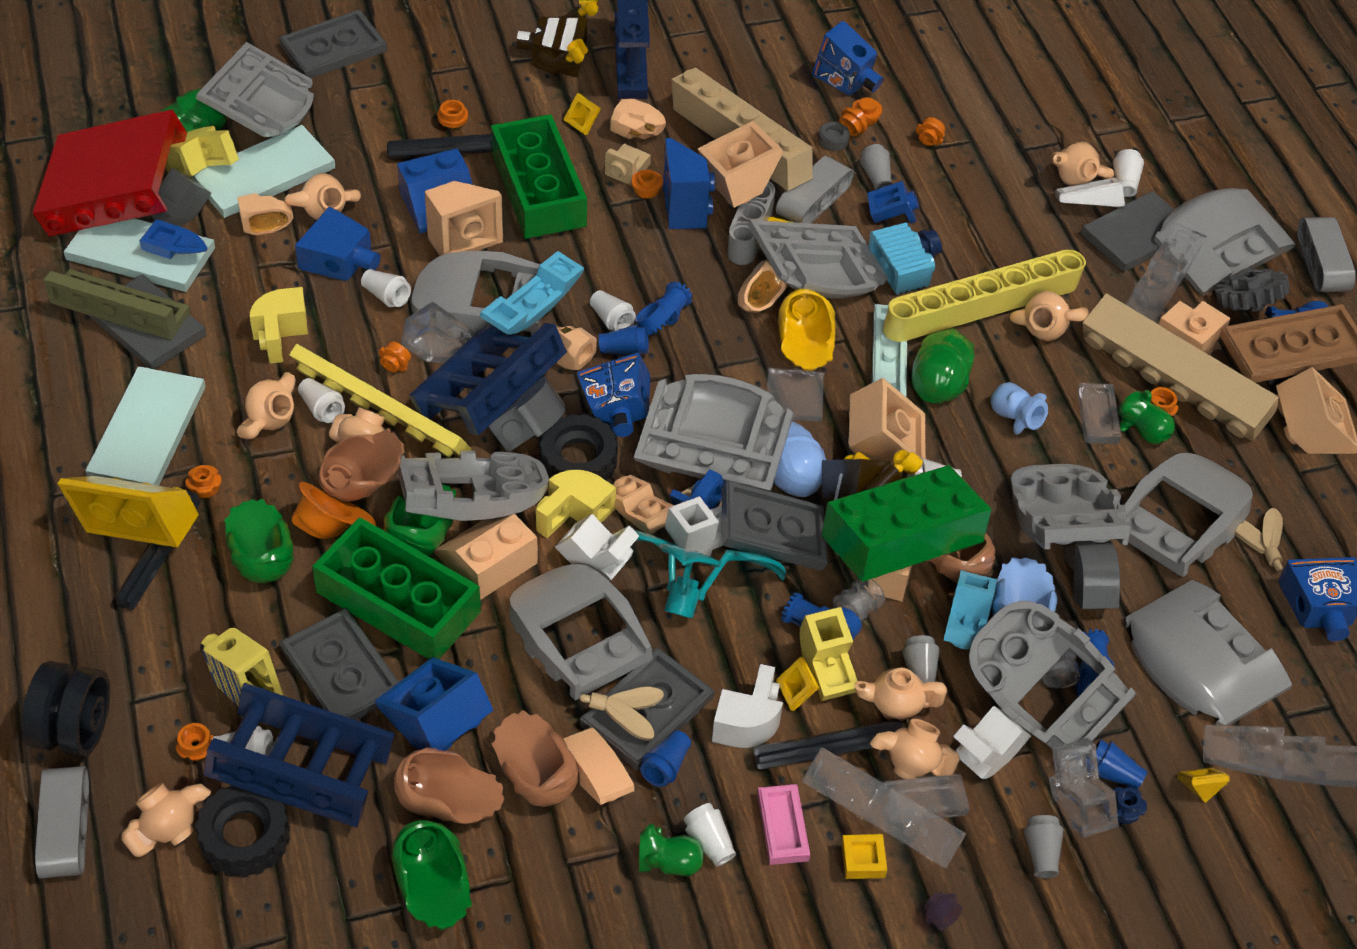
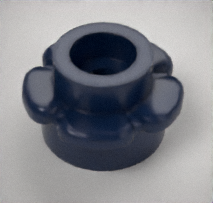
M934 229L919 231L918 235L922 248L925 249V253H930L934 259L935 255L942 252V244L937 232Z
M1117 787L1109 794L1108 808L1114 820L1122 824H1132L1139 819L1140 815L1146 813L1147 802L1141 798L1142 794L1133 787H1126L1124 789ZM1124 801H1129L1131 805L1125 804Z

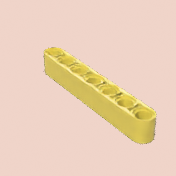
M1062 250L896 297L889 303L883 324V333L892 341L903 342L1026 306L1030 298L1043 291L1054 292L1059 296L1071 293L1076 290L1086 260L1083 255L1075 250Z

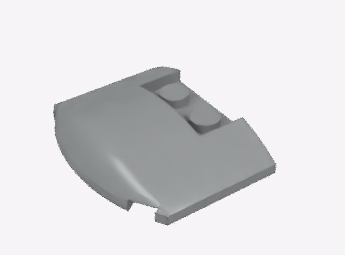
M246 42L197 93L196 99L263 137H274L291 130L305 118L311 107L314 93H310L308 90L313 84L311 78Z
M1237 188L1213 190L1182 203L1166 217L1162 223L1161 231H1157L1154 237L1157 245L1201 296L1215 290L1216 285H1220L1221 281L1230 280L1231 276L1241 273V270L1247 268L1254 269L1293 249L1296 245L1248 189Z
M750 220L748 224L779 279L795 290L810 289L827 299H843L871 292L880 285H884L888 280L886 273L856 226Z
M692 374L685 375V380L668 385L667 379L658 381L634 455L635 461L669 474L672 471L701 479L704 478L710 469L721 474L724 483L728 480L771 492L794 417V413L789 408L786 411L774 400V396L769 392L750 383L730 377Z
M1191 580L1128 615L1125 618V627L1131 626L1134 639L1131 646L1139 662L1153 681L1170 698L1195 716L1199 710L1202 713L1219 718L1215 726L1224 729L1291 689L1292 683L1272 648L1266 651L1219 602L1221 595L1211 588Z

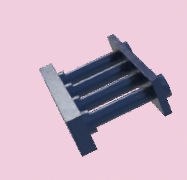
M617 0V12H615L614 17L617 99H648L646 47H650L648 0Z
M488 323L411 392L409 396L417 413L431 420L442 409L459 412L468 432L480 435L561 359L567 351L555 324L545 323L529 338L512 334L507 335ZM508 348L517 349L508 358L501 357ZM486 368L495 369L486 378L478 377ZM465 388L472 390L465 398H456Z
M244 683L241 688L238 715L244 716L230 743L213 738L207 749L204 776L357 828L363 817L368 790L360 787L372 760L387 764L395 733L303 703L264 688ZM259 722L282 729L268 756L246 749ZM297 735L319 742L306 769L284 762ZM334 748L357 755L345 782L322 775Z

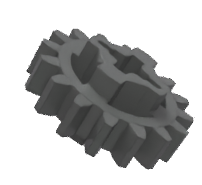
M1247 268L1241 270V273L1231 276L1230 280L1221 281L1220 285H1216L1215 292L1218 305H1222L1223 309L1231 307V310L1239 311L1244 309L1255 312L1263 310L1268 304H1274L1275 300L1284 299V295L1290 293L1288 276L1283 274V271L1274 272L1273 269L1269 270L1268 268L1263 270Z

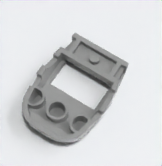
M460 251L441 255L431 261L421 271L416 280L412 293L411 307L413 314L421 323L429 327L444 331L449 327L462 329L463 335L474 337L489 323L480 317L481 311L485 308L471 306L480 271L494 272V269L511 272V276L516 277L512 293L514 294L537 275L540 264L504 252ZM542 318L523 331L531 332L532 336L541 327Z
M460 451V458L441 459L440 452L425 453V458H405L403 455L397 471V478L400 480L405 499L406 512L460 521L493 519L522 512L535 505L544 496L549 482L546 469L539 460L528 455L511 452H494L491 458H476L475 451ZM442 483H471L474 491L473 498H453V492L444 491Z
M1192 453L1176 454L1146 475L1139 482L1124 505L1127 511L1125 522L1131 523L1128 543L1176 574L1184 577L1188 574V568L1192 562L1199 560L1203 563L1213 555L1216 548L1223 543L1227 545L1235 537L1237 527L1245 521L1250 513L1253 496L1252 489L1240 477L1205 457ZM1162 480L1220 515L1197 542L1140 507V502Z
M1074 464L1032 465L1016 470L1011 476L1012 501L1021 530L1044 549H1050L1052 542L1068 545L1074 541L1089 540L1105 543L1110 539H1117L1121 545H1128L1131 523L1125 522L1127 511L1124 505H1120L1121 495L1118 490H1109L1106 487L1108 480L1091 468Z
M571 564L548 571L518 587L510 597V621L516 633H520L524 641L525 651L532 659L536 657L545 666V672L555 682L563 679L570 686V696L574 700L579 699L580 695L588 694L653 660L651 645L628 600L604 576L588 565ZM605 597L626 623V629L564 660L542 629Z
M1018 601L1006 605L977 633L971 644L969 660L974 676L1000 706L1001 710L1025 731L1072 762L1079 757L1136 695L1132 687L1128 690L1115 674L1116 668L1098 651L1084 632L1079 628L1076 630L1061 620L1058 614L1036 602ZM1070 649L1099 676L1054 724L1046 730L1018 703Z

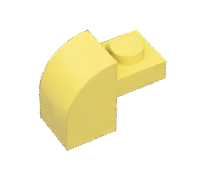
M208 126L187 132L185 142L171 144L166 169L169 173L171 168H174L192 177L207 166L232 165L239 158L229 131H216L214 126Z
M303 287L278 289L268 292L258 298L250 310L253 339L259 340L260 350H267L269 364L283 362L281 337L308 334Z
M568 470L554 475L549 479V496L544 497L538 503L535 510L536 531L548 538L569 517L580 521L591 514L602 523L616 509V487L600 476L584 470Z
M841 607L806 615L800 627L802 657H804L819 686L818 693L821 701L856 693L855 683L858 680L848 655L853 639Z

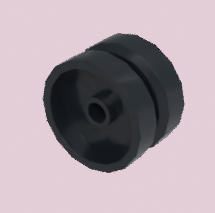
M53 661L42 663L31 680L23 706L22 736L26 745L49 751L59 746L60 750L66 754L83 757L91 754L99 743L109 711L110 681L107 673L103 670L81 667L74 672L73 667L65 663Z

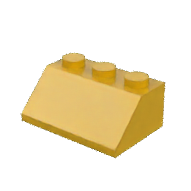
M98 476L61 478L57 483L87 533L178 548L199 516L190 495L186 490L178 487L169 488L146 482L137 483L118 478Z

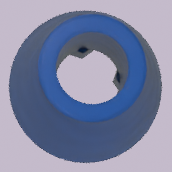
M636 324L609 333L599 334L600 353L623 356L638 352L640 355L648 354L649 339L647 327H639Z
M675 730L664 741L646 753L642 758V765L640 767L641 774L645 780L657 787H664L674 782L686 752L691 747L690 738L684 732Z
M1101 739L1094 747L1085 765L1093 770L1092 775L1133 787L1137 790L1148 772L1115 743L1110 741L1108 744Z

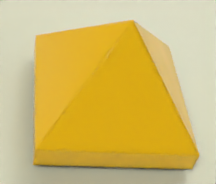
M577 93L563 120L584 135H588L601 108L580 93Z
M799 657L776 679L792 711H795L819 689L804 657Z
M1215 768L1180 771L1177 773V779L1204 803L1210 800L1230 781L1228 774Z

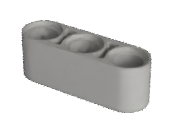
M829 156L822 157L813 165V179L790 191L786 190L781 195L776 205V213L791 222L812 223L848 189L854 177L853 169Z
M768 181L762 194L752 198L745 204H740L729 228L727 250L729 260L735 264L746 265L753 262L756 258L760 245L748 224L750 220L768 221L769 216L772 217L775 187L770 181Z
M1301 218L1298 224L1297 237L1315 290L1317 292L1352 291L1355 284V269L1336 218Z
M86 766L44 769L42 771L35 849L36 872L39 879L83 875L89 804V777Z

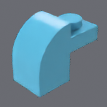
M960 571L944 641L951 642L954 646L961 649L971 648L975 636L987 624L997 579Z

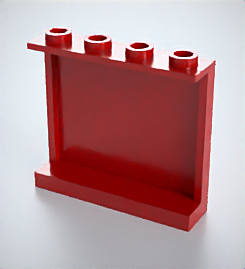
M171 109L59 134L32 213L47 235L50 237L167 212L168 208L158 194L171 144L185 142L187 137V131L174 110Z

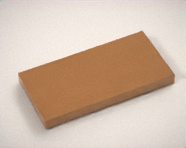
M1343 304L1222 327L1219 334L1243 376L1255 383L1298 375L1311 367L1318 371L1357 363V325Z

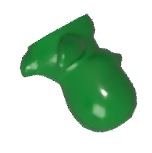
M1149 390L1131 393L1122 401L1118 408V414L1122 417L1119 430L1125 432L1134 425L1143 439L1150 444H1162L1169 440L1175 429L1174 418L1161 407L1151 404L1152 393Z
M653 823L648 824L640 832L639 872L645 873L649 872L652 868H660L667 875L692 876L702 867L703 847L697 839L690 836L667 838L662 835V828H655Z

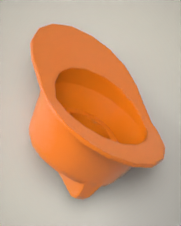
M299 483L298 487L303 495L291 520L295 526L311 536L319 539L336 537L359 517L376 526L374 518L360 507L331 497L309 483Z

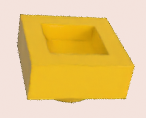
M883 834L843 835L841 845L845 879L886 878L887 862Z

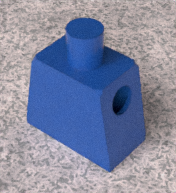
M328 207L295 244L299 269L343 281L349 280L359 267L375 271L381 258L379 253L371 250L369 230L332 207Z

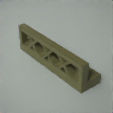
M69 269L65 275L50 271L44 278L50 303L168 340L173 339L191 313L189 305Z

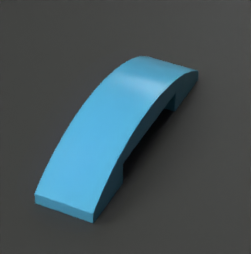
M557 251L539 265L537 275L509 298L505 299L500 296L481 311L480 317L507 335L523 331L541 319L564 297L582 275L584 267Z

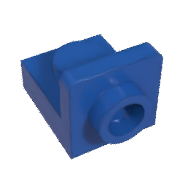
M903 181L867 193L871 217L875 223L904 213L910 224L917 222L915 210L919 209L917 197L914 191L908 192Z
M709 469L704 478L695 483L690 497L674 489L669 494V497L675 506L700 496L711 510L718 507L722 502L721 487L724 484V480L721 474Z

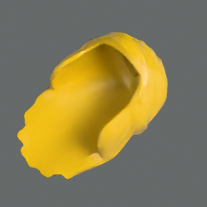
M798 289L791 292L783 300L779 309L778 325L781 352L795 367L800 366L803 371L813 372L817 368L826 365L828 361L833 360L836 329L835 311L824 296L813 290Z

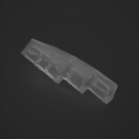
M1177 223L1151 258L1148 269L1134 287L1132 296L1126 305L1156 322L1189 270L1207 236Z
M1205 725L1203 761L1206 763L1280 780L1329 786L1357 787V746L1326 745V737L1285 736L1284 727Z
M823 747L820 748L801 780L804 784L859 818L874 825L945 869L966 835L960 829Z

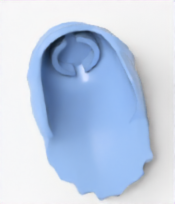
M793 421L774 484L789 495L807 497L816 492L823 484L822 460L827 459L824 450L813 439L811 433Z
M1011 558L1008 564H1003L997 578L993 597L994 601L991 604L993 616L1006 605L1018 601L1036 602L1055 612L1058 598L1055 593L1053 576L1046 572V565L1038 564L1036 560L1029 558Z

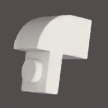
M699 496L669 507L665 523L666 531L677 546L684 548L686 551H697L711 557L712 550L722 546V506L710 510Z
M591 514L576 522L555 548L571 564L588 565L610 581L632 556L633 549L631 545L639 535L630 526L611 534Z
M760 664L753 696L722 689L714 719L712 742L739 748H750L765 743L776 733L780 724L783 702L777 701L780 684L773 682L775 667Z
M993 706L974 729L963 725L953 737L961 743L955 750L959 753L960 760L981 779H987L1006 765L1028 741L1031 735L1002 710Z

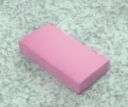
M797 784L758 788L757 797L769 865L808 862L810 850Z

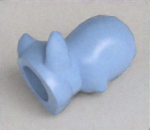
M1007 382L999 385L991 396L990 403L995 413L1005 418L1015 419L1013 432L1016 435L1020 434L1024 428L1038 429L1043 425L1048 415V405L1045 402L1047 396L1045 394L1038 393L1031 397L1027 391L1014 383Z

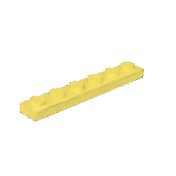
M296 344L289 354L299 364L296 369L306 377L315 379L318 376L324 379L323 385L340 394L343 391L350 394V401L358 407L366 410L372 407L379 411L378 414L385 417L384 421L389 425L395 427L398 422L407 427L404 432L415 440L422 443L426 438L433 442L432 448L443 456L451 458L454 454L460 458V451H471L472 448L458 435L299 344Z

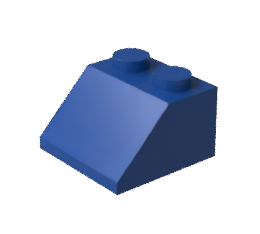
M665 138L663 191L668 229L707 228V215H713L712 195L709 196V192L715 191L714 172H708L706 158L672 138Z
M458 148L397 163L399 192L419 233L427 232L425 191L453 181L473 185L469 169Z
M434 657L375 700L379 710L413 747L420 750L437 748L438 750L446 751L457 738L466 731L477 727L482 719L493 711V707L477 672Z

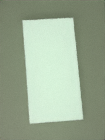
M300 125L281 135L238 152L239 160L232 165L207 166L193 175L192 178L212 193L208 200L226 218L239 212L237 197L257 193L259 196H275L308 181L314 175L335 169V160L303 125Z
M130 219L79 230L65 249L64 254L66 260L132 278L143 275L151 283L187 292L215 249L214 239L199 236L205 242L208 248L207 251L195 254H175L172 259H168L141 250L139 240L153 223Z
M138 366L85 470L86 475L118 478L137 483L146 482L159 486L206 388L204 379Z

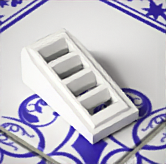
M1117 178L1055 190V197L1063 203L1111 207L1125 206L1123 186Z

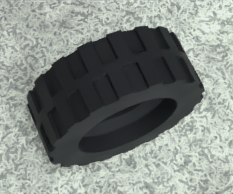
M572 414L568 417H561L541 435L540 462L544 465L549 479L558 473L568 470L589 471L606 481L614 475V469L617 468L618 441H616L615 432H612L611 427L607 423H603L601 419L589 417L586 414ZM571 443H586L595 448L596 456L589 462L573 463L565 460L562 457L561 451L565 445Z
M231 785L228 788H221L216 791L214 796L209 797L205 801L204 807L200 808L198 813L199 819L196 822V832L203 857L207 863H211L214 870L224 872L226 876L233 877L235 875L245 878L252 874L259 875L264 873L265 869L276 865L277 860L283 857L286 852V845L290 841V827L283 802ZM252 813L258 816L264 824L261 837L255 843L245 847L229 844L223 836L226 822L237 814Z

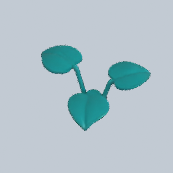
M634 530L639 535L636 541L652 542L661 551L668 553L669 582L667 591H669L664 611L693 619L698 599L704 601L707 590L728 561L753 562L773 571L782 581L785 578L786 570L781 563L760 554L725 550L724 555L718 561L701 552L686 551L684 548L668 540ZM675 558L683 566L685 565L683 577L678 576L676 583ZM693 562H701L715 567L700 590L697 589L699 582L689 579Z

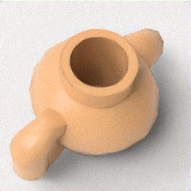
M1077 142L1061 152L1052 153L1050 156V161L1057 166L1059 176L1067 186L1089 183L1096 176L1102 179H1110L1114 176L1112 168L1100 165L1097 151L1087 142Z
M320 173L310 178L305 183L302 191L288 194L285 197V201L288 205L303 207L308 215L318 220L328 207L342 212L346 202H358L361 199V193L356 189L344 190L338 179L330 174Z
M1043 291L1030 298L1025 309L1013 311L1010 314V320L1014 324L1025 325L1030 334L1037 339L1052 341L1065 333L1070 321L1081 322L1085 320L1089 315V311L1085 307L1070 310L1068 304L1061 296L1054 292Z
M285 372L278 381L263 380L249 389L245 399V409L249 418L237 429V434L240 438L254 439L262 429H280L289 422L294 409L291 395L296 382L294 375Z
M361 407L358 408L355 416L352 414H338L335 416L330 428L329 437L339 443L348 436L374 435L385 431L382 427L385 417Z
M906 668L886 670L879 675L874 683L857 681L855 683V691L858 697L868 702H873L886 719L900 720V722L915 716L922 708H936L943 705L947 693V687L944 683H923L918 675Z
M911 719L908 728H900L895 732L877 733L870 742V745L875 749L888 750L891 762L895 766L894 772L898 776L911 781L915 780L917 776H923L929 772L939 778L949 779L953 776L960 761L957 751L951 749L947 744H939L937 742L940 734L939 729L920 719Z
M159 783L136 801V805L142 813L139 819L130 821L128 827L122 832L121 840L135 857H143L154 849L157 841L163 843L171 841L174 846L179 844L194 831L191 827L194 821V805L205 800L211 791L202 784L186 786L182 790L169 791L163 783Z

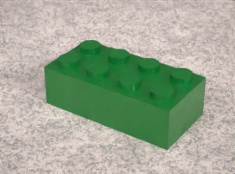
M552 114L491 125L492 155L525 239L587 227V197Z
M950 465L828 502L821 536L859 580L864 582L982 543L992 509Z
M361 517L312 566L316 593L343 609L347 608L351 614L427 659L432 657L440 659L481 613L479 585Z

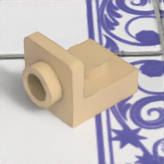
M623 144L618 151L608 149L605 153V175L632 186L633 175L638 171L647 169L651 163V155L626 144Z

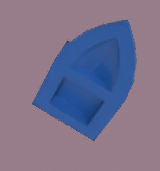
M158 219L154 221L139 240L141 250L168 259H172L175 254H195L208 250L205 242L194 232Z

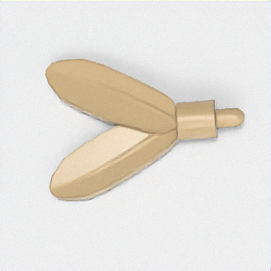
M1271 508L1265 513L1262 532L1246 520L1240 523L1235 531V535L1259 553L1264 554L1271 567H1275L1277 571L1283 569L1281 564L1283 558L1277 549L1283 527V518L1280 512L1275 508Z
M640 687L619 692L609 697L594 692L592 696L582 694L579 699L582 702L590 703V708L605 710L616 723L632 736L650 741L654 738V730L650 722L635 710L655 706L663 699L664 693L658 688Z

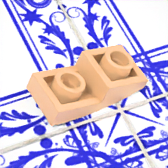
M632 475L621 477L614 482L613 486L616 487V510L623 517L648 534H653L665 526L668 509L674 505L655 497L650 483Z
M593 727L563 738L568 749L573 754L578 767L580 786L600 805L634 792V783L623 764L608 743Z

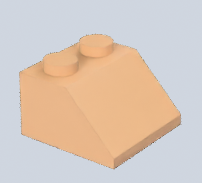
M754 121L698 148L699 155L707 159L708 172H714L715 188L734 208L749 202L752 198L763 193L783 154L782 148Z
M457 181L425 191L428 239L440 256L451 252L479 251L503 242L502 195L499 191Z
M1313 367L1276 385L1279 395L1277 407L1286 420L1287 426L1284 427V432L1291 444H1298L1308 454L1357 453V434L1346 399Z
M884 378L850 394L848 444L854 454L861 452L870 460L891 461L892 465L895 464L893 461L894 455L899 450L914 452L920 458L926 459L925 413Z
M515 514L480 521L435 550V554L449 569L479 585L481 600L538 563L537 536Z

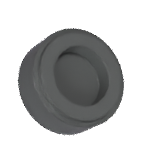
M838 122L825 123L819 129L818 142L827 150H842L848 145L849 129Z

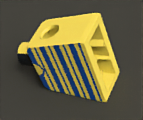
M229 628L220 636L210 634L203 639L200 651L205 657L214 683L238 707L241 688L244 683L283 695L269 651L236 628Z

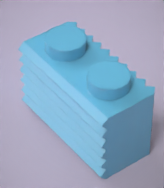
M907 222L870 232L868 246L886 273L887 281L895 294L899 295L901 292L904 294L906 291L910 292L912 289H922L924 286L928 287L930 285L932 273L935 271L934 259L930 253H925L918 233L911 231Z

